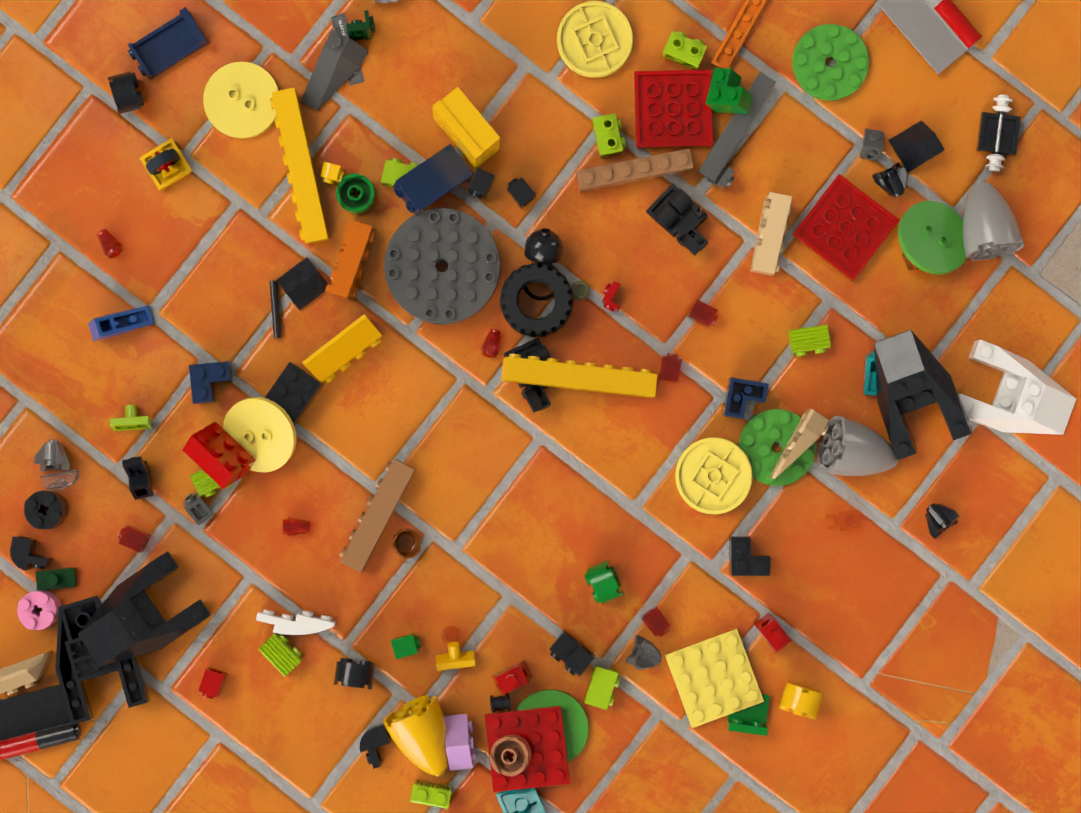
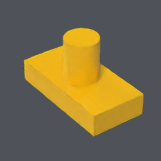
M450 642L448 644V654L436 655L437 671L475 666L474 650L460 652L458 642Z

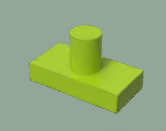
M136 405L125 406V418L110 419V427L114 431L153 429L152 420L149 416L137 417Z

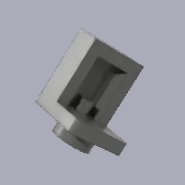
M865 128L860 158L873 161L879 160L883 150L884 132Z
M729 167L727 170L723 168L715 182L707 178V181L723 190L725 185L729 187L735 179L732 176L735 171Z

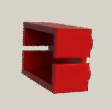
M216 422L192 434L182 450L222 489L227 488L235 481L246 476L256 461Z

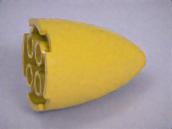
M428 695L415 698L403 704V707L398 709L395 714L390 712L383 719L389 735L413 764L424 772L436 777L446 772L445 769L448 767L445 747L447 727L442 709L435 695L432 698H429Z

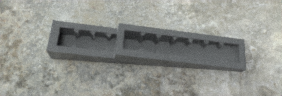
M761 72L758 74L748 90L753 95L749 114L734 113L698 171L700 174L715 182L776 81Z

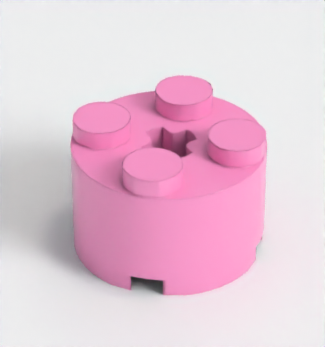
M38 590L26 594L18 602L17 613L19 620L27 629L42 630L54 625L58 621L59 607L62 605L55 594L47 590ZM42 607V611L38 612L37 609Z

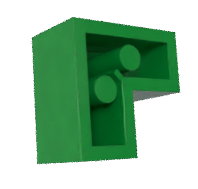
M714 68L705 104L716 113L749 114L753 95L744 87H739L742 77L731 68Z

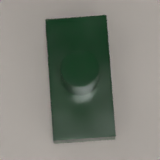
M76 567L35 571L37 591L77 586Z

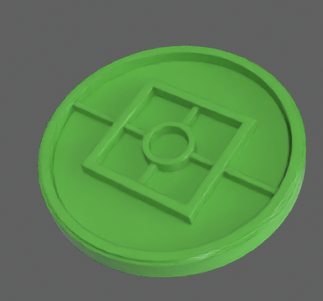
M922 201L914 204L903 214L898 225L899 243L905 256L917 268L930 274L943 275L956 270L966 260L963 245V220L953 209L940 202Z
M547 689L529 695L519 704L516 710L561 705L569 763L579 755L587 741L588 721L584 709L575 698L559 690Z

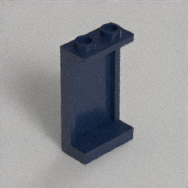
M186 7L179 11L180 15L133 44L131 42L128 43L130 48L128 53L133 60L137 59L139 62L138 69L143 76L147 75L150 79H153L209 44Z
M449 144L397 179L393 185L394 192L399 198L404 200L408 211L417 216L422 210L460 184L468 182L473 173L453 146Z

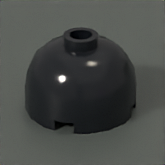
M542 228L532 232L526 239L524 255L527 259L535 263L541 260L544 261V264L560 261L563 246L561 238L555 232L548 228Z

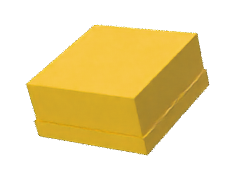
M459 87L432 106L434 121L475 171L477 167H482L487 160L500 151V137Z

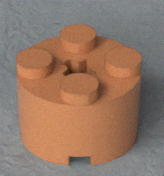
M510 734L500 738L494 743L490 752L492 767L496 772L506 776L518 775L528 767L532 760L531 747L520 735ZM509 752H510V753L513 752L514 755H515V756H513V758H512V757H511V758H508V757H507V755L509 754Z

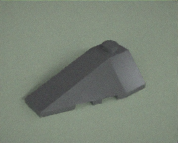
M331 30L303 94L301 103L318 111L359 70L368 50L349 37Z

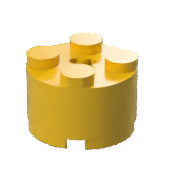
M787 682L779 709L788 712L791 709L793 714L802 717L805 715V717L816 720L823 693Z

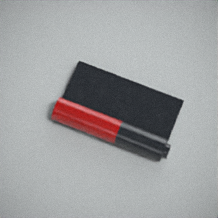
M60 684L0 700V761L76 741L82 735L80 724L71 725Z

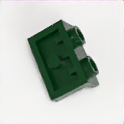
M368 10L364 11L365 22H362V20H352L346 24L348 37L353 41L372 39V33H375L373 16H369Z

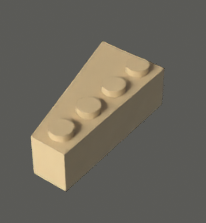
M769 192L765 196L750 272L773 276L775 272L779 271L780 261H778L779 253H782L784 247L782 239L783 235H786L788 223L786 221L791 212L792 196Z

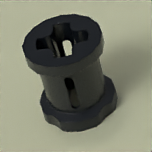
M506 693L505 696L497 697L490 695L492 713L496 710H511L509 693Z

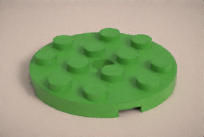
M824 24L809 30L797 43L792 56V70L798 85L808 95L823 101H836L853 94L865 80L869 68V56L864 42L854 31L837 24ZM832 57L836 65L828 67L825 64V60Z
M772 409L757 414L744 426L740 434L738 446L745 452L751 463L754 479L767 485L782 486L797 481L809 470L815 456V442L776 479L770 478L775 465L801 419L800 416L787 410ZM774 442H779L782 445V451L779 453L772 451V444Z

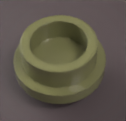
M577 281L571 287L573 297L577 300L586 299L590 293L589 285L584 281Z

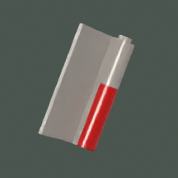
M884 0L878 5L937 75L983 37L952 0Z

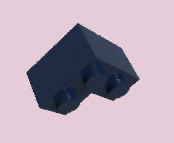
M231 362L189 365L193 404L216 402L214 383L233 381Z
M733 377L728 378L722 416L743 419L746 401L766 403L769 384Z

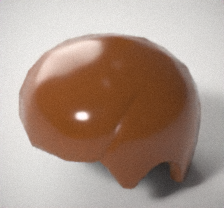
M401 529L393 536L392 548L398 556L405 559L414 558L421 551V539L415 531Z

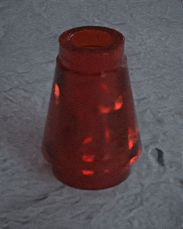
M107 229L97 233L106 256L114 258L122 252L121 244Z
M490 329L481 347V354L483 356L496 358L499 354L501 331Z
M289 517L288 519H283V535L293 536L310 533V521Z

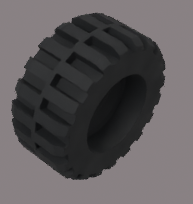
M531 263L514 270L505 280L500 293V306L505 320L514 330L530 337H545L557 332L568 320L573 307L572 288L567 278L559 270L547 264ZM535 282L547 285L555 297L552 311L547 316L538 319L525 315L521 311L518 302L521 290L526 285Z

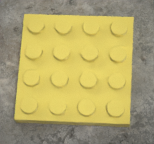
M737 628L665 655L691 728L764 702Z

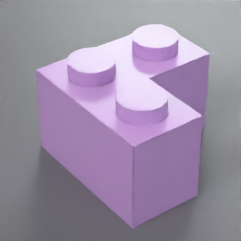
M467 714L444 716L447 727L445 747L450 771L473 768L472 760H476L473 737H470L469 734L473 733L472 721H468Z

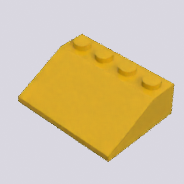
M363 314L302 363L321 383L325 381L329 383L336 378L335 374L339 370L343 372L351 366L350 362L352 360L362 358L366 354L365 350L370 346L374 348L382 342L381 338L383 335L373 322Z

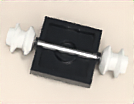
M998 95V98L993 99L997 102V105L993 106L992 109L997 114L981 113L976 151L992 153L986 157L990 162L985 165L986 168H989L988 171L1000 172V169L1005 168L1001 165V162L1006 159L1000 154L1015 156L1017 151L1021 117L1005 115V113L1012 110V108L1008 107V104L1013 102V100L1009 99L1008 95Z

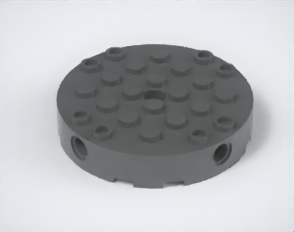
M436 208L422 211L419 215L412 216L396 230L386 250L384 272L391 294L407 313L426 323L450 325L471 318L487 305L498 285L500 260L492 236L478 220L458 210ZM442 262L448 264V269L445 272H440L437 269L438 265Z

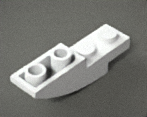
M264 609L263 612H258L256 621L274 624V633L287 635H305L321 632L334 627L337 622L333 621L331 616L321 615L320 618L314 616L313 612L305 610L297 614L296 620L293 619L294 616L282 614V616L274 615L275 611Z

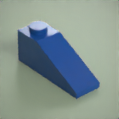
M149 306L95 318L88 323L94 342L154 324Z

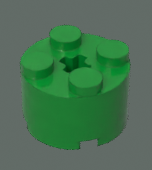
M353 173L341 179L336 188V198L345 211L350 214L360 215L374 207L376 190L367 177ZM355 190L361 193L358 195V198L352 196Z
M609 560L588 568L587 573L584 575L587 584H592L594 589L592 595L596 603L601 602V604H604L624 595L623 590L619 592L621 583L613 566H608Z

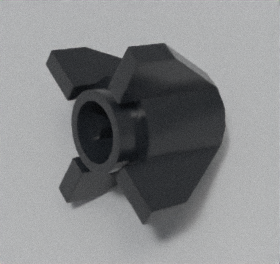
M897 162L891 168L875 173L872 177L875 183L884 189L889 196L898 197L907 188L909 172L906 166L900 167L899 162Z
M933 503L926 509L927 513L925 516L929 533L934 539L949 527L958 523L956 519L959 515L949 507Z

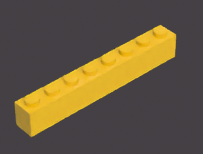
M289 88L272 92L273 98H270L272 109H276L277 116L274 117L276 128H280L281 132L278 139L280 146L284 147L285 154L282 156L284 165H288L290 172L287 173L289 185L292 184L294 192H291L293 203H296L298 208L295 211L297 222H301L302 229L299 230L301 240H305L306 244L329 240L297 90Z
M509 354V357L503 358L501 381L646 398H652L656 395L657 374L651 373L652 370L640 369V372H636L631 367H622L619 370L614 369L615 366L603 365V368L596 367L595 363L577 365V361L566 360V363H558L559 359L547 358V361H541L540 357L528 356V359H524L519 354Z

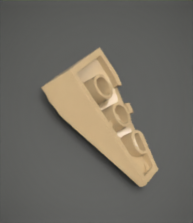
M806 409L775 465L770 478L776 479L820 435L824 436L829 427L827 425L829 420L813 409Z

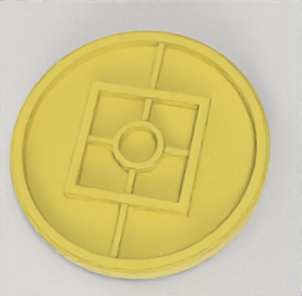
M588 1L573 7L563 17L558 28L557 47L564 63L581 76L601 78L613 74L625 64L632 50L633 32L627 17L617 7L606 2Z
M249 62L230 63L218 69L207 82L203 96L205 113L212 125L221 133L239 139L252 138L265 132L273 124L274 117L277 114L276 109L271 107L270 98H273L272 92L279 91L272 76L262 67Z
M250 397L235 404L226 414L223 429L256 460L250 470L256 472L277 470L287 463L293 455L296 447L295 427L290 416L277 403L262 397Z
M718 437L704 438L691 444L679 458L675 472L676 485L684 501L697 511L706 514H722L739 506L747 497L753 478L751 463L745 452L735 443Z

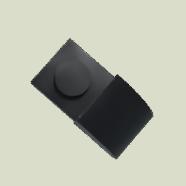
M141 456L122 460L123 468L129 479V490L134 499L154 496L153 482L147 461H143Z
M21 536L12 537L10 556L18 568L25 571L31 570L33 564V568L44 569L45 566H51L52 558L34 555L37 539Z
M384 723L370 727L360 741V752L368 750V753H366L369 765L372 764L373 769L382 765L378 747L391 742V737Z

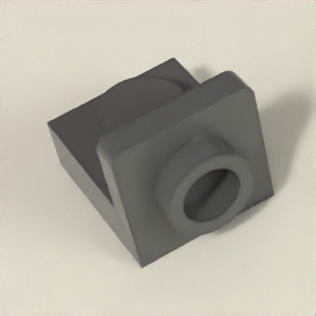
M198 492L192 493L185 498L183 502L184 509L198 526L214 515L211 508L198 495Z

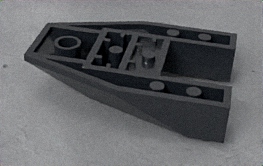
M911 329L874 343L877 403L898 460L917 453V446L904 414L938 402L953 440L972 434V426L951 375Z
M168 551L117 585L78 633L79 638L99 667L159 651L211 616L200 599L166 622L145 592V590L178 569V565Z
M98 596L59 607L55 669L71 725L93 719L83 682L91 678L118 671L128 708L150 701L136 657L99 667L78 636V633L103 604Z

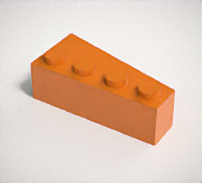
M350 219L342 242L344 248L340 249L336 263L338 267H335L330 275L332 284L331 286L327 285L325 289L328 294L351 301L352 297H356L358 292L356 284L358 279H362L364 273L362 265L364 261L368 260L370 250L367 249L369 243H373L376 232H373V226Z

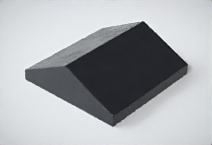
M308 257L277 279L280 286L299 310L323 294L328 285Z

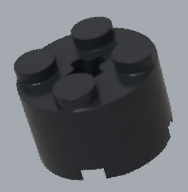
M129 71L108 77L118 114L135 111L144 106L141 92L136 91L139 85L135 72L131 73Z
M51 490L35 492L24 504L26 520L32 527L37 529L56 528L64 522L68 514L66 499L61 494ZM45 507H49V510L44 513Z
M341 658L340 662L337 661L333 685H338V681H340L341 686L364 688L365 685H368V689H372L375 666H372L370 661L360 660L359 664H355L352 659Z

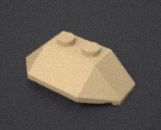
M52 650L0 669V694L7 692V695L18 692V687L25 685V688L37 685L36 681L42 679L52 658Z

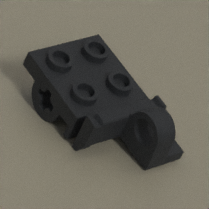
M671 184L646 210L649 216L670 235L676 236L677 242L687 248L694 256L708 244V241L696 231L708 218L707 214L703 209L700 211V206L696 205L683 190L678 189L674 184Z
M539 338L504 353V357H509V354H519L524 359H528V356L540 357L541 361H547V358H551L549 351L545 345L541 344ZM518 383L520 388L526 387L521 394L529 403L533 413L548 408L551 405L544 391L549 386Z

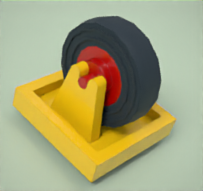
M172 138L139 158L160 191L193 172Z

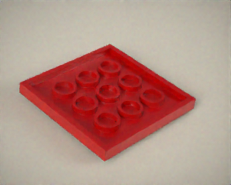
M711 69L634 71L636 149L713 146L712 109L705 104L711 84Z
M838 174L793 232L792 236L851 281H854L900 220L842 175Z
M561 705L484 714L489 759L494 743L510 734L523 737L529 743L532 751V760L528 767L515 776H506L496 772L490 762L493 792L570 784ZM509 752L507 755L508 758L515 756L513 752Z

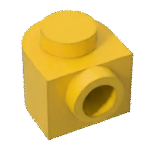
M324 162L320 177L323 178L322 182L334 185V182L339 183L345 177L344 168Z

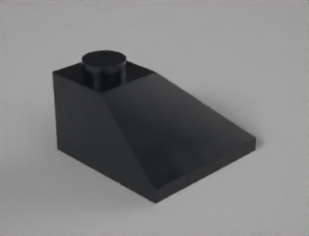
M922 121L888 140L902 165L907 167L908 172L945 150L936 134Z

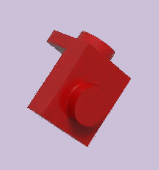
M615 281L612 285L608 283L603 291L606 294L602 300V303H604L603 307L611 312L614 310L618 312L620 306L611 302L620 287V284Z

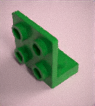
M762 694L764 702L729 714L726 727L728 731L767 736L768 728L766 721L770 696Z

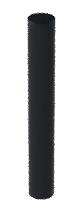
M269 281L274 338H282L277 281Z

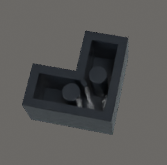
M729 536V575L770 576V556L751 555V537Z
M564 630L549 648L551 651L550 655L558 662L560 659L564 661L565 669L573 676L575 674L580 676L594 659V655Z

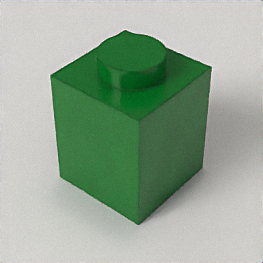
M414 633L391 640L395 659L417 654L419 648H421L420 639L418 636L415 637Z

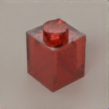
M697 299L687 318L709 328L710 325H715L719 316L716 315L717 309Z
M672 353L662 356L658 379L677 383L682 359H678V355Z
M127 525L121 529L118 538H120L119 544L139 553L144 552L151 534L134 526Z
M656 605L641 616V619L655 637L658 635L662 637L669 631L668 627L671 625Z

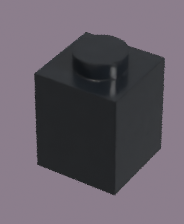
M477 167L468 186V191L471 192L470 195L477 199H481V197L486 199L494 182L495 175Z
M522 177L520 179L515 178L508 183L507 192L521 209L536 198V194Z

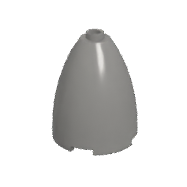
M985 180L975 182L968 194L963 215L962 231L966 258L970 257L972 261L987 260L1003 255L1007 251L1009 254H1012L1022 249L1024 242L1019 225L1004 197L994 186L986 183Z
M834 416L827 422V425H829L828 430L823 437V442L818 443L817 449L818 466L823 468L824 472L843 476H867L885 472L897 465L898 459L893 447L874 430L841 416Z

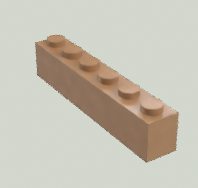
M684 149L576 171L579 193L692 171L693 164L690 149Z
M396 459L393 462H388L384 470L387 472L384 479L380 478L375 487L378 491L375 496H370L366 504L369 506L367 512H362L360 515L358 529H353L349 536V540H351L349 546H344L340 557H342L341 563L360 573L363 572L415 472V469Z

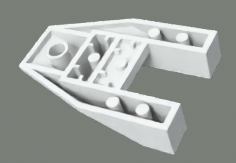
M980 339L974 341L968 359L1004 373L992 405L959 394L968 419L1000 432L1063 435L1076 398L1029 360Z

